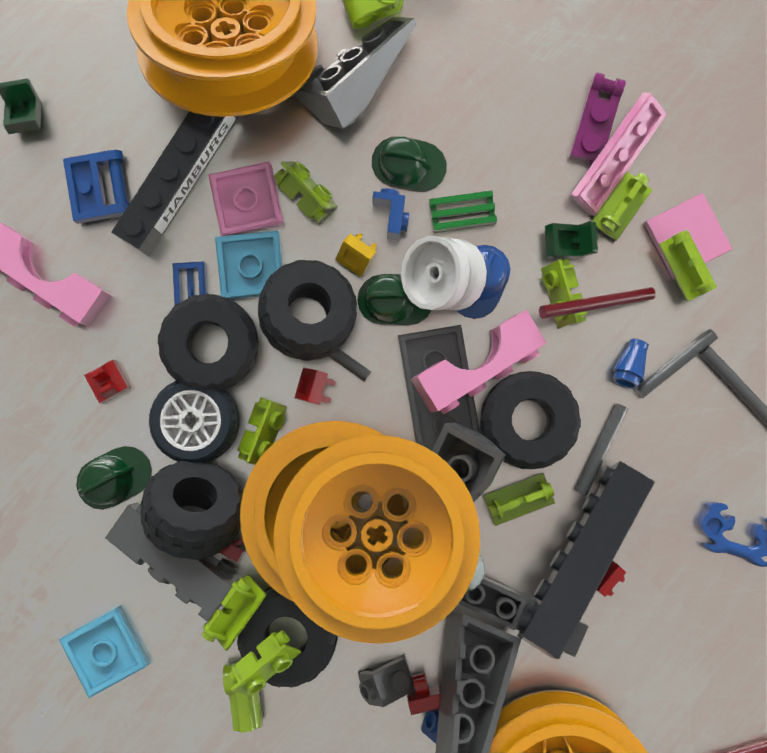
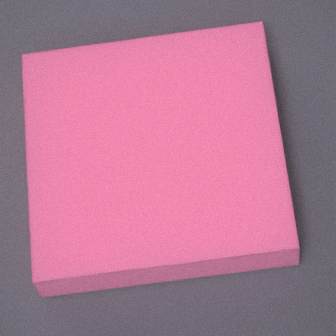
M270 161L208 174L221 236L245 234L285 225Z
M703 193L643 223L672 279L675 276L658 244L682 231H689L705 263L733 249Z

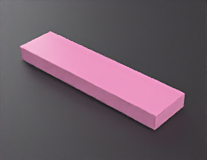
M642 93L571 193L574 200L588 215L596 216L666 117V112L651 93Z

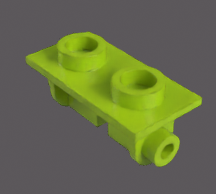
M282 161L280 163L286 170L282 168L274 175V178L277 180L276 185L291 200H294L299 193L303 195L296 205L311 221L315 219L317 223L321 222L327 215L324 210L337 207L331 200L333 198L331 192L323 185H317L309 177L311 173L302 163L298 161Z
M626 172L592 220L596 222V228L615 241L619 239L653 190L648 186L649 178L645 174L638 173L637 176H633Z
M688 230L682 231L658 244L687 302L717 288Z
M558 259L541 268L543 283L547 288L551 304L583 299L581 293L571 295L570 289L579 287L574 264L570 265L569 259ZM586 311L554 318L558 329L571 324L586 321L585 315L588 313Z
M260 397L258 403L255 402L248 423L256 426L257 429L256 432L245 429L237 449L240 452L238 455L239 459L253 465L257 463L265 451L274 444L278 430L284 424L287 406Z
M544 473L483 495L494 526L555 504L553 495H555L552 485L547 483Z
M247 574L245 578L241 577L239 581L233 582L232 588L221 602L224 608L222 610L216 609L209 621L203 625L202 637L209 642H213L216 638L225 651L229 650L267 596L250 575Z
M283 630L278 633L273 632L256 647L262 657L258 660L255 653L250 651L231 667L232 671L228 676L232 683L235 684L230 688L231 691L248 696L260 692L266 686L268 679L276 673L285 671L292 665L293 659L301 653L300 649L287 645L290 639Z

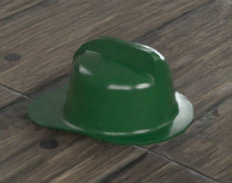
M394 136L383 140L375 148L372 155V168L375 175L383 183L414 191H428L436 188L443 181L447 172L446 159L435 145L406 136Z
M401 274L372 276L359 289L357 298L359 310L372 323L381 325L418 324L426 319L432 311L419 308L409 300L403 289Z
M123 446L115 448L94 458L81 468L76 483L78 494L83 502L93 509L104 510L114 507L136 496L146 488L147 482L151 478V464L147 456L135 447Z

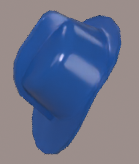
M476 246L484 257L487 270L486 283L480 297L470 307L456 310L464 317L476 319L491 313L499 303L509 280L511 270L509 260L501 250L494 246Z

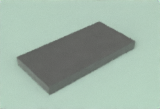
M461 325L398 335L416 443L432 451L445 423L460 422L480 433L474 396L470 397L467 393L457 399L460 405L445 414H442L441 410L430 413L410 380L443 360H447L460 369L469 370Z

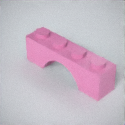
M0 222V270L9 276L6 281L21 291L28 288L34 292L33 299L42 306L50 309L53 305L62 311L59 317L72 326L77 327L80 323L90 327L111 295L77 273L60 281L48 282L42 280L36 273L32 263L34 243Z
M527 309L515 314L490 330L491 350L486 361L477 369H460L447 360H443L410 379L430 413L441 410L442 414L453 410L460 405L457 400L467 393L470 397L480 393L487 388L484 383L492 377L499 380L514 371L511 367L514 363L521 360L524 364L540 354L537 349L545 345L546 341Z

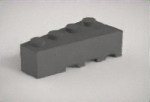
M141 503L129 504L105 539L136 564L143 565L147 563L150 566L148 568L150 576L159 583H171L174 585L177 592L175 596L185 604L191 602L201 607L202 609L198 615L208 622L216 609H220L222 606L221 602L232 588L233 582L239 581L242 577L237 573L238 568L224 558L218 560L214 556L191 560L173 557L166 552L160 551L144 534L140 514Z
M464 613L447 615L435 753H489L521 638Z

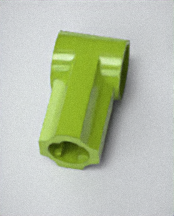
M236 663L224 664L223 686L225 694L229 695L233 731L244 733L261 728L263 718L259 692L249 696L232 692L230 688L235 684L232 683L228 674L232 671L231 667Z

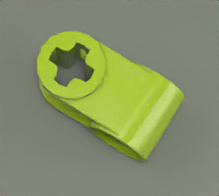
M342 0L350 24L356 30L366 28L377 21L394 16L403 7V0Z

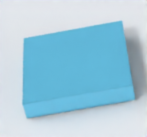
M279 230L215 237L221 296L232 301L259 298L266 280L279 267L283 266Z
M121 606L59 639L88 698L150 664Z

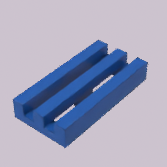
M205 261L172 263L174 306L183 301L181 270L187 271L188 297L195 295L194 269H198L199 295L208 294Z

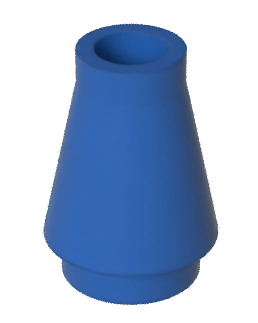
M636 338L630 339L627 348L612 370L614 374L613 381L616 384L636 389L639 383L644 381L646 355L649 347L647 342Z

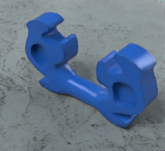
M718 502L705 504L706 509L698 519L697 526L699 531L712 542H702V547L714 553H727L743 558L759 567H767V562L762 559V557L767 556V529L763 530V525L754 523L750 534L756 541V544L753 546H745L729 541L723 536V533L733 529L735 517L726 515L724 518L720 514L721 511L728 509V506Z

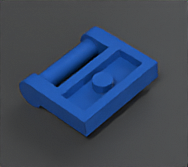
M108 150L63 159L72 217L75 223L79 224L121 217L130 203L127 200L122 170L124 157L121 150ZM102 165H109L115 204L106 205L100 169Z

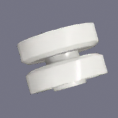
M426 236L417 240L407 250L402 262L401 280L404 292L409 300L419 308L429 310H461L470 307L480 297L485 287L487 270L483 255L475 245L467 240Z

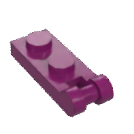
M598 72L594 73L568 157L569 159L589 165L593 164L608 143L618 105L626 85L625 80L616 78L613 81L604 78L605 74ZM599 91L610 93L609 100L598 98Z

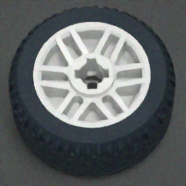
M176 380L162 389L153 401L149 413V428L156 446L170 459L177 462H209L223 455L231 447L239 429V413L233 397L226 389H196L183 385ZM194 416L199 418V422L196 425L190 423V419H193Z

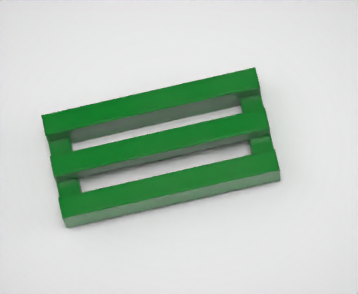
M493 190L429 199L433 233L497 223L495 203H493ZM486 201V204L437 211V207ZM488 212L486 217L443 223L438 221V218Z

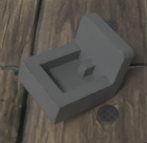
M397 658L374 671L358 673L361 683L359 685L360 693L369 705L386 707L415 691L405 658Z

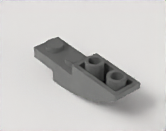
M483 577L480 585L473 591L465 593L458 604L514 631L515 629L520 631L521 628L517 627V623L521 615L527 608L531 610L537 599ZM581 621L578 623L563 652L576 657L589 627L587 624Z

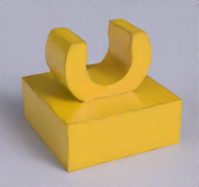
M358 233L355 236L349 234L343 240L335 260L359 277H362L376 254L377 244L372 243L369 247L361 241L363 234Z

